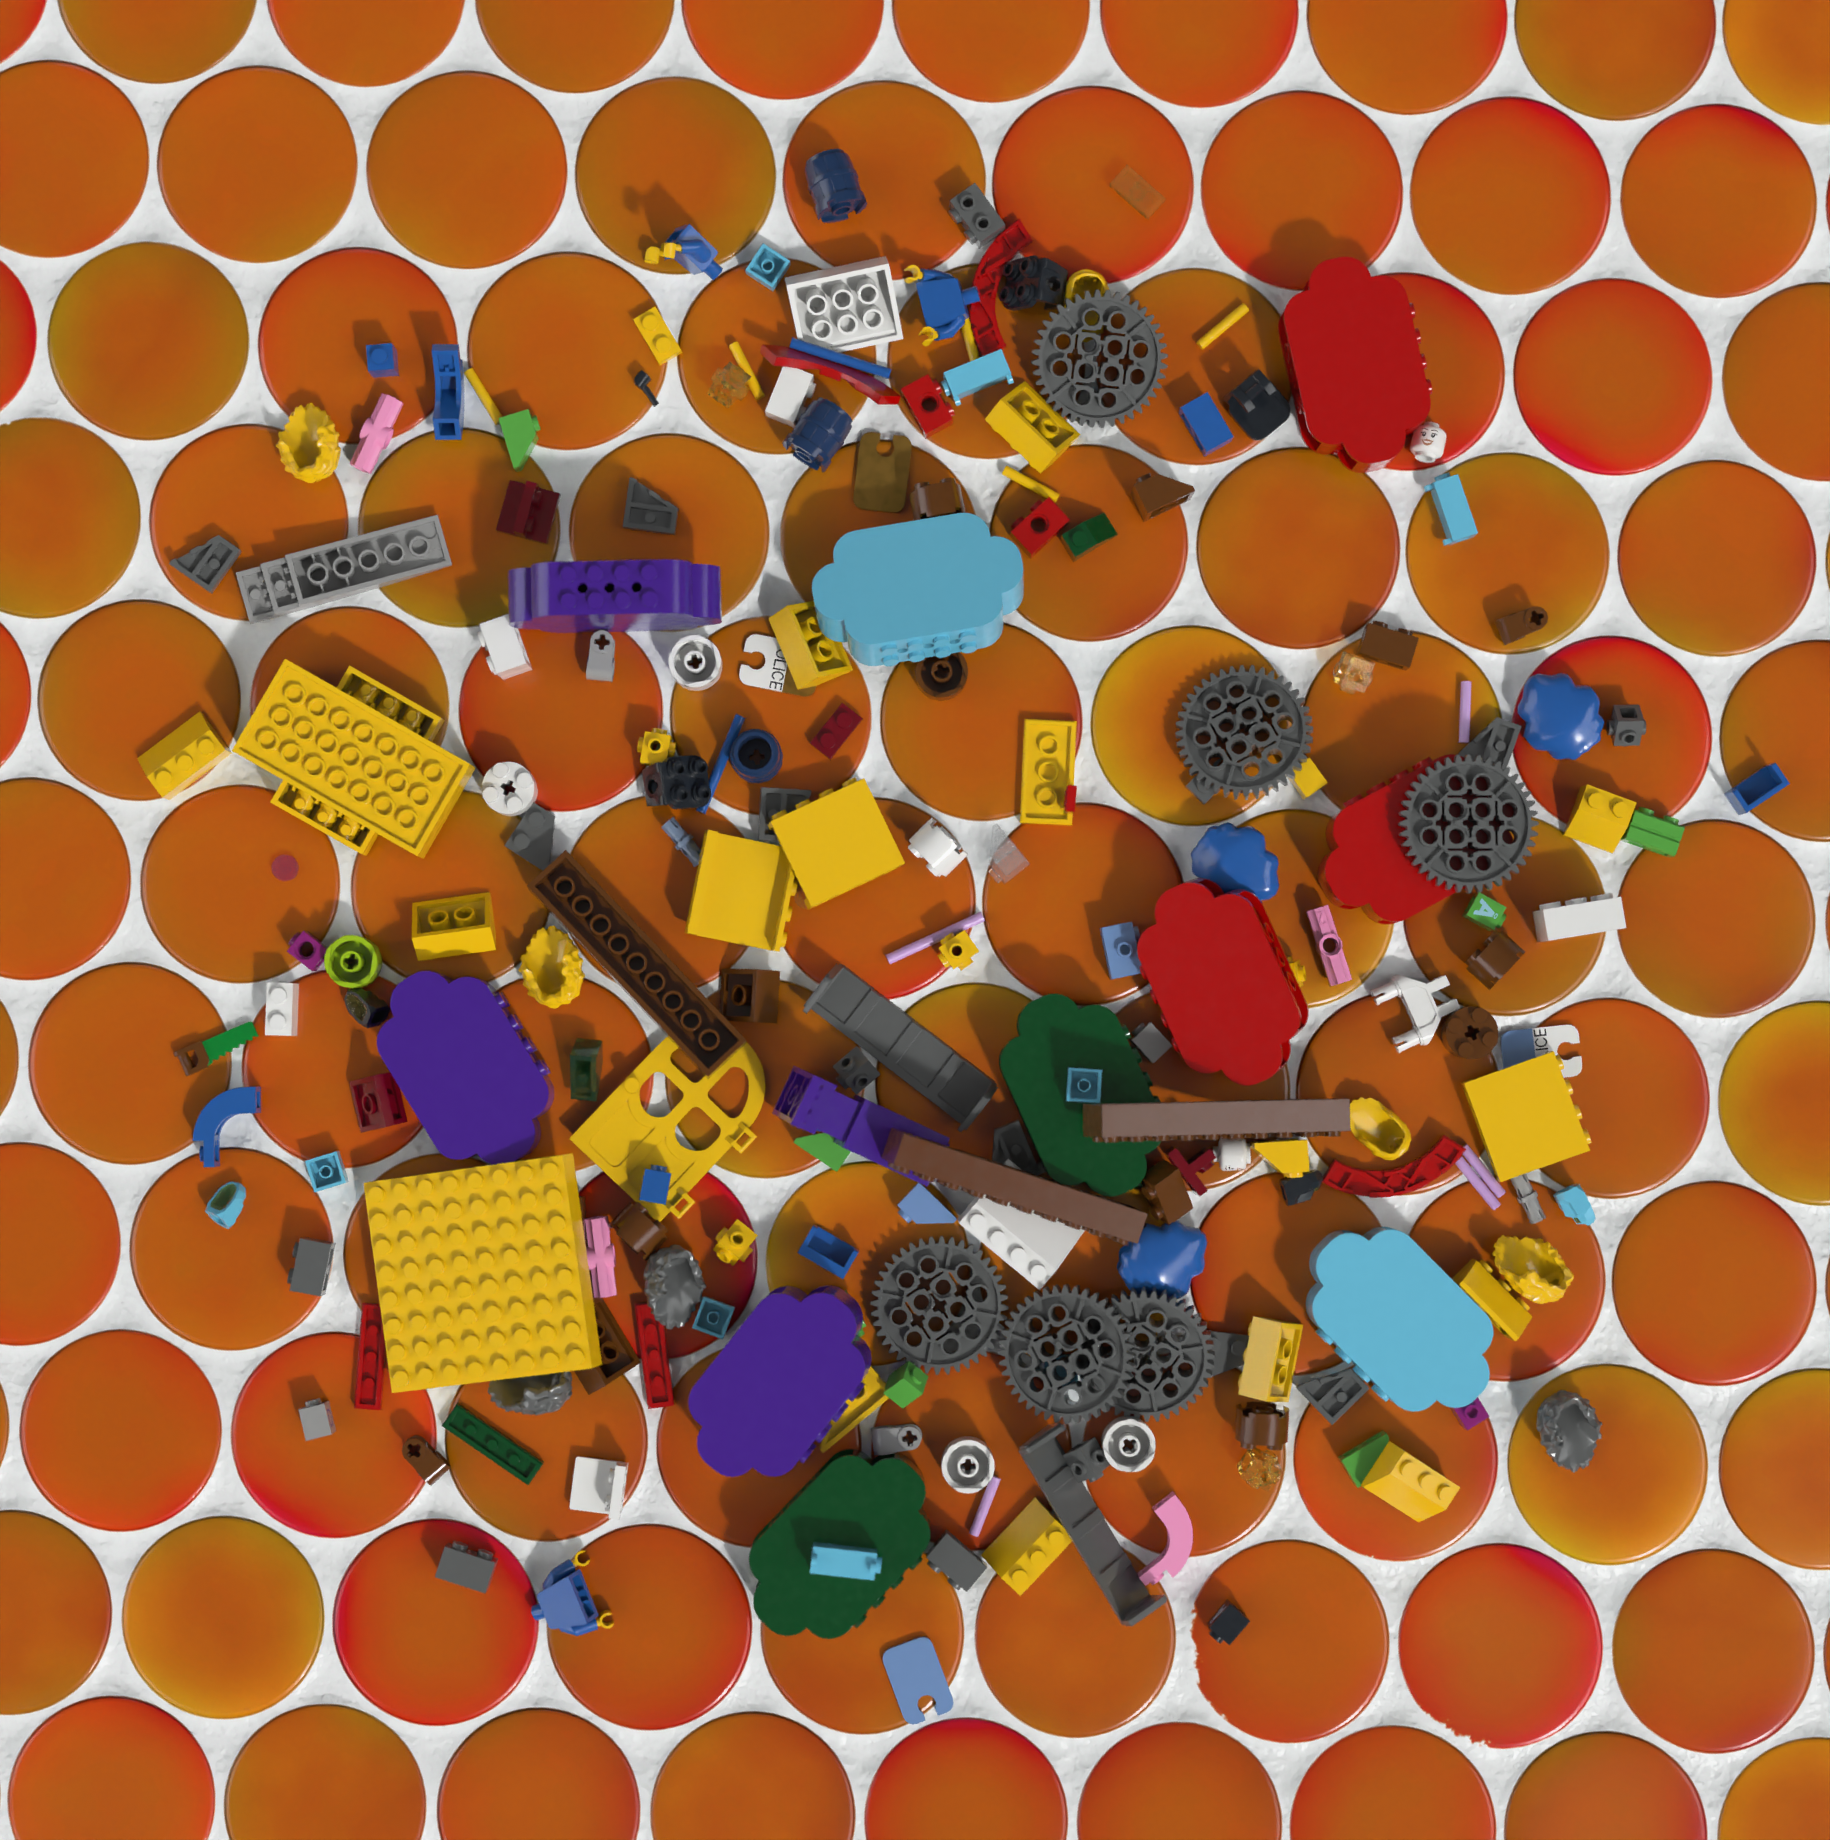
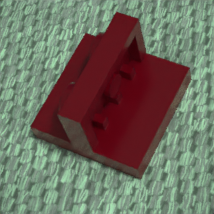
M509 480L496 530L547 545L561 494L542 489L535 482L526 481V484Z
M390 1072L349 1082L361 1133L407 1122L400 1087Z
M1171 1146L1163 1152L1171 1164L1179 1168L1183 1180L1195 1195L1200 1197L1208 1191L1196 1173L1203 1174L1214 1165L1212 1160L1216 1156L1211 1149L1203 1148L1188 1161L1183 1158L1175 1147Z

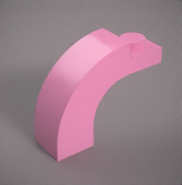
M1173 1491L1152 1507L1165 1524L1168 1536L1163 1552L1137 1573L1145 1586L1149 1583L1154 1585L1164 1577L1163 1572L1165 1570L1169 1572L1172 1578L1176 1576L1187 1562L1192 1549L1193 1529L1191 1520L1185 1507Z

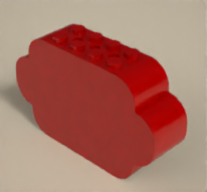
M1344 256L1328 259L1315 267L1303 292L1293 296L1287 303L1278 322V335L1303 442L1309 449L1319 454L1337 453L1342 465L1350 471L1367 473L1388 466L1402 450L1406 437L1412 435L1427 418L1431 408L1430 395L1432 394V384L1430 379H1426L1424 369L1427 368L1424 353L1420 354L1418 345L1421 344V335L1419 329L1414 327L1415 309L1413 303L1408 301L1406 290L1399 281L1390 276L1379 275L1371 277L1367 267L1353 257Z
M1456 754L1443 755L1433 761L1428 757L1413 765V772L1409 773L1405 769L1389 778L1390 784L1387 786L1383 781L1367 790L1368 796L1363 798L1359 794L1343 803L1345 808L1336 813L1327 824L1325 837L1331 852L1324 856L1318 867L1319 884L1332 904L1342 909L1362 907L1364 913L1372 921L1388 925L1406 920L1455 893L1454 885L1450 890H1445V882L1435 886V877L1427 881L1426 876L1428 872L1425 871L1419 874L1418 870L1421 865H1411L1415 857L1414 855L1406 857L1405 854L1410 850V847H1401V844L1407 841V838L1398 835L1405 831L1404 827L1398 826L1399 822L1405 820L1398 813L1407 810V808L1401 805V802L1410 800L1405 795V792H1414L1410 786L1412 782L1420 784L1417 776L1420 773L1427 776L1425 772L1427 767L1435 771L1434 763L1437 761L1444 766V759L1447 757L1453 763ZM1451 777L1448 782L1449 787L1453 791H1458L1460 789V782L1457 778ZM1480 777L1475 780L1476 788L1480 791H1485L1487 787L1486 781ZM1467 791L1466 794L1461 795V796H1459V797H1448V798H1462V799H1466V800H1467V804H1469V801H1472V800H1474V799H1476V798H1488V797H1473V796L1469 795V791ZM1424 804L1422 812L1426 817L1431 818L1434 815V808L1430 804ZM1456 804L1449 806L1450 815L1456 818L1459 817L1461 813L1459 806ZM1477 804L1475 808L1476 814L1484 818L1487 815V808L1483 804ZM1504 804L1502 806V813L1504 816L1511 818L1514 812L1513 808L1509 804ZM1442 817L1435 822L1436 826H1440L1441 831L1444 827L1448 826L1447 822H1443ZM1494 817L1493 820L1489 821V826H1493L1495 831L1500 826V822H1496ZM1467 818V820L1463 821V825L1467 826L1469 830V828L1473 827V822H1469ZM1425 830L1422 838L1427 844H1432L1434 842V834L1430 830ZM1451 830L1449 833L1450 841L1454 844H1459L1461 840L1459 832ZM1478 830L1475 836L1476 840L1480 844H1485L1487 834L1482 830ZM1505 830L1502 834V839L1505 843L1512 844V835L1510 831ZM1467 843V846L1462 849L1448 851H1463L1466 852L1469 857L1470 854L1476 851L1489 850H1474V848H1470L1469 844ZM1454 856L1450 858L1449 865L1451 869L1456 871L1460 869L1461 861L1459 858ZM1479 856L1476 859V866L1482 871L1486 870L1487 861Z
M1195 878L1165 891L1159 897L1155 906L1157 924L1149 927L1142 933L1137 945V954L1141 963L1139 966L1140 972L1152 987L1150 990L1151 997L1155 1004L1160 1005L1163 1012L1161 1014L1162 1022L1172 1032V1044L1176 1052L1181 1053L1186 1064L1193 1070L1200 1073H1214L1222 1070L1227 1078L1239 1085L1249 1086L1269 1079L1283 1068L1289 1060L1291 1053L1290 1039L1305 1027L1308 1021L1309 1008L1263 903L1255 894L1247 890H1232L1224 894L1219 885L1206 878Z

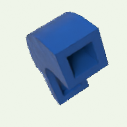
M433 344L431 351L435 374V407L433 414L435 440H461L464 424L463 360L460 358L459 344Z
M241 1087L225 1091L213 1098L203 1108L194 1127L193 1141H203V1146H200L199 1156L200 1161L204 1162V1167L220 1166V1133L224 1124L230 1118L238 1114L261 1113V1087Z

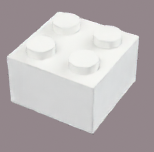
M509 614L479 624L481 631L478 632V637L482 647L489 651L490 656L486 657L494 675H498L504 680L532 670L519 629L509 625Z

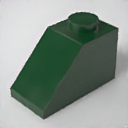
M1102 513L1062 534L1060 541L1073 562L1118 534L1106 514Z

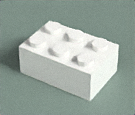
M1612 893L1592 896L1591 902H1587L1586 897L1565 901L1566 906H1561L1560 901L1539 905L1540 910L1532 912L1537 942L1626 928L1621 897L1613 898Z

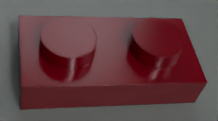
M841 703L810 744L831 760L863 718L844 703Z

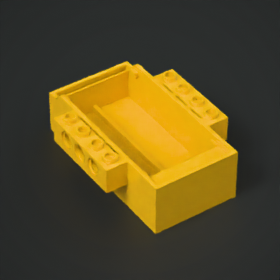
M287 659L283 661L232 749L236 754L283 780L270 801L272 804L367 856L378 835H381L403 849L424 859L476 769L468 762L432 743L445 721L436 714L350 665L336 688Z

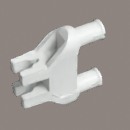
M1394 975L1391 978V982L1370 990L1372 997L1383 993V995L1373 999L1376 1005H1380V1003L1396 996L1401 997L1413 1024L1412 1030L1392 1038L1393 1044L1404 1041V1043L1395 1046L1398 1053L1417 1044L1428 1045L1441 1017L1460 1009L1457 999H1452L1436 1006L1431 993L1450 985L1446 975L1427 983L1401 975Z

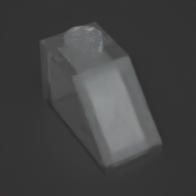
M996 823L992 827L988 862L991 869L988 872L997 883L1002 881L1006 884L1030 863Z

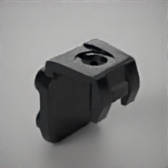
M1036 255L1019 258L1005 264L1003 274L1006 276L1005 287L1000 291L999 299L1006 309L1017 311L1031 308L1038 301L1045 303V310L1057 309V304L1063 306L1068 270L1048 258H1041ZM1046 279H1048V283L1053 284L1052 290L1050 289L1049 285L1046 284Z
M1259 369L1255 370L1247 379L1223 397L1229 406L1230 416L1252 440L1257 441L1266 438L1286 422L1290 416L1291 407L1288 401Z
M696 755L672 756L666 758L664 762H657L643 769L646 805H669L672 809L706 806L711 797L706 761Z

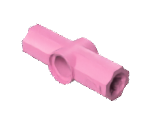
M381 394L371 418L365 421L359 437L361 440L350 461L351 466L365 473H372L382 450H385L391 441L394 431L393 426L403 406L401 401L392 396Z
M1326 905L1307 911L1306 914L1316 942V950L1320 955L1329 986L1352 980L1343 953L1342 941L1338 937L1329 906ZM1327 938L1332 939L1335 943V950L1332 953H1328L1323 949V942Z
M608 1216L586 1218L587 1259L592 1275L594 1298L617 1295L614 1271L616 1257L614 1244H611Z

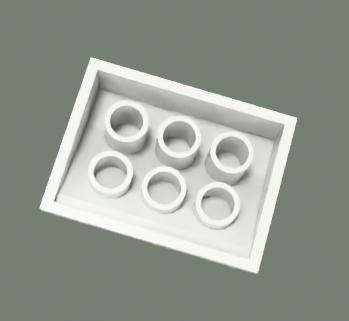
M886 256L785 277L797 339L837 352L903 339L890 267Z
M1009 1159L1004 1163L1005 1165L1020 1169ZM984 1194L983 1199L975 1197L957 1218L959 1224L1039 1290L1056 1272L1085 1231L1081 1228L1077 1230L1058 1222V1218L1056 1222L1041 1218V1216L1033 1214L1034 1210L1032 1214L1019 1211L1009 1206L1010 1202H1008L1007 1206L994 1203L992 1200L985 1198L986 1194Z

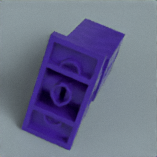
M796 1066L793 1067L772 1114L791 1125L815 1134L816 1130H820L835 1137L833 1142L890 1170H893V1168L888 1167V1161L881 1157L891 1127L950 1146L948 1143L950 1138L856 1094L852 1099L836 1092V1085ZM893 1170L927 1187L929 1185V1181L913 1175L911 1170L909 1175Z

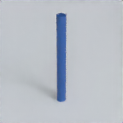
M793 337L791 339L789 348L887 379L890 376V368Z
M735 715L709 777V787L711 789L709 803L706 806L696 808L698 812L703 814L707 812L729 759L731 745L735 738L738 737L745 718L740 715Z

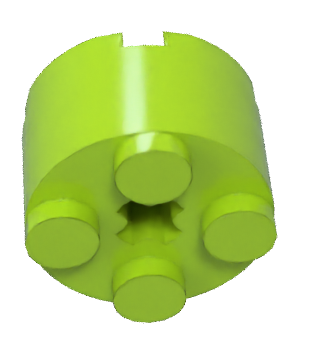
M346 935L337 939L328 947L325 953L324 966L328 975L336 984L347 988H363L372 984L378 977L382 968V956L378 946L369 939L356 935ZM355 955L358 965L353 967L351 964H348V960L353 959Z

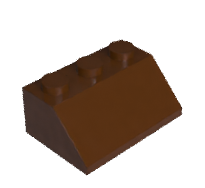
M598 1297L594 1298L593 1302L602 1365L591 1369L574 1371L588 1395L608 1385L641 1363L603 1298Z

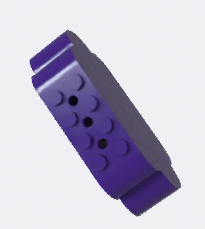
M664 559L543 562L533 564L527 568L511 569L508 571L509 625L514 628L540 629L541 631L554 633H585L600 630L607 632L677 631L694 629L697 626L722 623L721 568L716 565L692 564L684 560Z
M421 971L401 981L393 990L390 1007L394 1017L381 1027L377 1036V1049L381 1058L441 1154L457 1160L479 1155L481 1159L492 1165L522 1159L537 1147L541 1137V1126L537 1118L549 1110L554 1100V1087L548 1076L551 1073L548 1065L543 1059L538 1060L534 1053L537 1051L534 1042L530 1037H524L521 1029L524 1027L517 1015L510 1014L507 1007L510 1006V1003L502 992H497L489 982L473 977H461L453 981L442 973Z
M830 1285L818 1287L809 1295L799 1288L782 1286L770 1292L757 1305L690 1392L688 1403L691 1415L703 1426L698 1434L697 1448L704 1462L718 1473L729 1477L743 1475L752 1467L767 1476H780L789 1472L798 1461L805 1462L816 1447L813 1442L816 1440L820 1443L833 1426L829 1423L831 1419L836 1422L849 1406L846 1400L849 1399L852 1402L865 1386L861 1381L871 1367L872 1357L867 1343L858 1336L863 1324V1313L860 1305L853 1297L841 1288Z

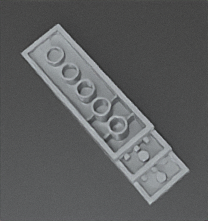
M435 515L287 554L284 558L262 563L259 567L236 572L250 624L417 577L452 566L439 517Z

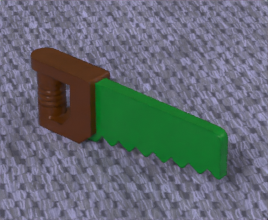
M247 1022L205 1041L196 1042L173 1054L180 1060L187 1077L208 1068L213 1063V1059L219 1060L220 1056H226V1053L232 1052L233 1048H239L240 1044L245 1045L247 1040L252 1041L253 1036L259 1037L254 1023ZM195 1050L199 1060L196 1067L193 1066L188 1052Z

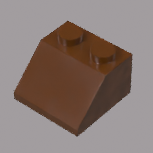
M1149 473L1136 479V484H1134L1130 495L1143 522L1191 500L1195 489L1189 484L1160 474L1151 477Z
M722 968L719 1012L728 1021L777 1023L780 971Z

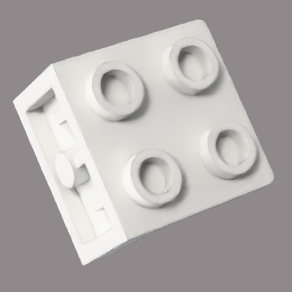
M577 1456L569 1508L609 1514V1519L619 1520L622 1515L629 1463Z

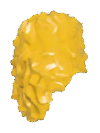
M308 403L305 407L302 405L295 407V411L291 412V415L288 417L289 421L284 425L285 430L278 433L279 441L276 447L279 448L280 461L286 466L285 471L292 473L295 478L307 483L318 482L329 477L337 468L341 448L338 446L340 434L336 432L335 424L330 419V416L326 414L325 410L314 406L313 403Z
M549 926L548 929L543 927L538 929L537 934L532 936L531 943L526 947L527 952L521 955L522 964L519 971L522 973L523 985L528 989L527 994L534 997L538 1003L556 1009L563 1004H570L575 997L579 996L585 977L582 971L583 958H580L578 954L579 949L573 944V940L569 938L568 933H563L555 926Z
M1502 1235L1493 1245L1495 1250L1492 1255L1495 1257L1494 1262L1495 1266L1499 1269V1273L1504 1275V1279L1510 1283L1509 1285L1512 1289L1532 1302L1544 1304L1558 1301L1564 1296L1566 1289L1574 1279L1573 1273L1565 1266V1261L1561 1259L1558 1250L1553 1248L1548 1241L1544 1243L1543 1239H1533L1527 1236L1518 1239L1516 1236L1505 1237Z

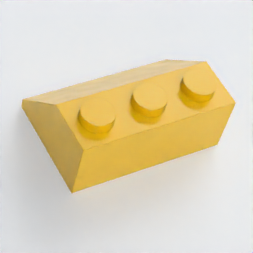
M1026 381L1000 399L985 418L992 429L999 433L1040 474L1051 466L1080 436Z
M814 601L787 605L768 618L798 690L817 686L853 670L842 642H836L827 638L819 629Z
M198 712L137 759L146 777L161 797L171 800L232 754V752L202 712Z
M490 892L412 903V941L418 961L496 950V929Z
M1471 1259L1452 1280L1488 1315L1492 1324L1505 1337L1516 1342L1532 1319V1316L1527 1312L1530 1307L1520 1297L1515 1300L1509 1293L1512 1289L1501 1278L1497 1281L1490 1274L1493 1270L1483 1260L1478 1262L1475 1259Z
M1253 1316V1320L1248 1327V1346L1243 1353V1372L1238 1379V1395L1266 1402H1289L1303 1324Z
M1391 1441L1387 1443L1361 1484L1362 1487L1417 1522H1421L1446 1510L1460 1489L1458 1485Z
M1034 1497L981 1556L1021 1596L1072 1540L1060 1520Z

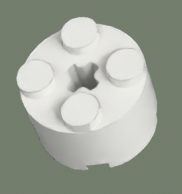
M690 635L680 639L672 648L668 658L669 669L679 685L688 690L701 691L711 687L719 680L722 672L723 663L718 648L709 639L700 635ZM695 657L702 661L697 669H694L691 665L689 666V664L693 663V658Z
M501 762L495 764L485 774L482 782V795L489 807L505 816H516L526 812L533 802L535 803L538 788L534 776L525 767L515 762ZM513 783L512 786L516 790L514 793L509 792L507 796V791L504 788L506 785L510 786Z
M930 818L909 839L911 844L908 846V849L917 858L924 857L929 862L926 867L936 877L941 875L946 877L968 853L966 851L960 853L959 850L962 846L942 826L940 828L938 826L935 827L934 824L937 821Z
M1133 1416L1118 1417L1106 1426L1101 1437V1447L1104 1455L1111 1466L1117 1470L1138 1472L1146 1468L1153 1460L1156 1449L1155 1437L1148 1425L1141 1419L1134 1418ZM1125 1439L1129 1441L1134 1439L1132 1442L1134 1447L1132 1449L1128 1447L1123 1449V1441Z
M971 1436L959 1437L951 1441L942 1454L941 1467L943 1477L958 1492H978L990 1482L994 1475L995 1464L992 1452L987 1444L978 1438ZM966 1459H971V1463L975 1465L970 1466V1470L967 1471L961 1463H965Z

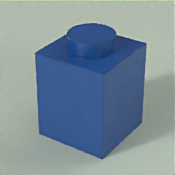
M392 343L366 345L368 372L373 378L399 376L397 349Z
M651 1164V1170L645 1169L639 1200L666 1205L671 1173L666 1172L667 1167Z

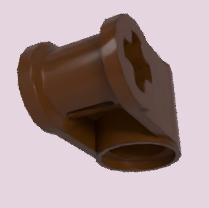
M1535 606L1519 613L1505 616L1494 621L1503 644L1507 645L1543 628L1548 621V615L1545 609ZM1532 615L1539 616L1540 620H1538L1536 623L1529 622V618L1532 617Z
M411 1436L403 1445L402 1454L404 1458L430 1486L451 1468L449 1462L422 1436ZM410 1444L413 1446L419 1444L421 1446L419 1453L415 1452L412 1454L410 1452L412 1447Z

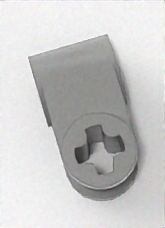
M600 630L591 636L586 668L587 680L613 682L615 640L607 631ZM602 636H605V639L610 643L605 645L603 650H600V646L596 644V641H600Z
M915 1424L884 1425L871 1428L874 1455H887L913 1450L920 1445L922 1440V1431ZM907 1431H911L912 1435H917L913 1443H909L908 1439L903 1438V1436H906Z

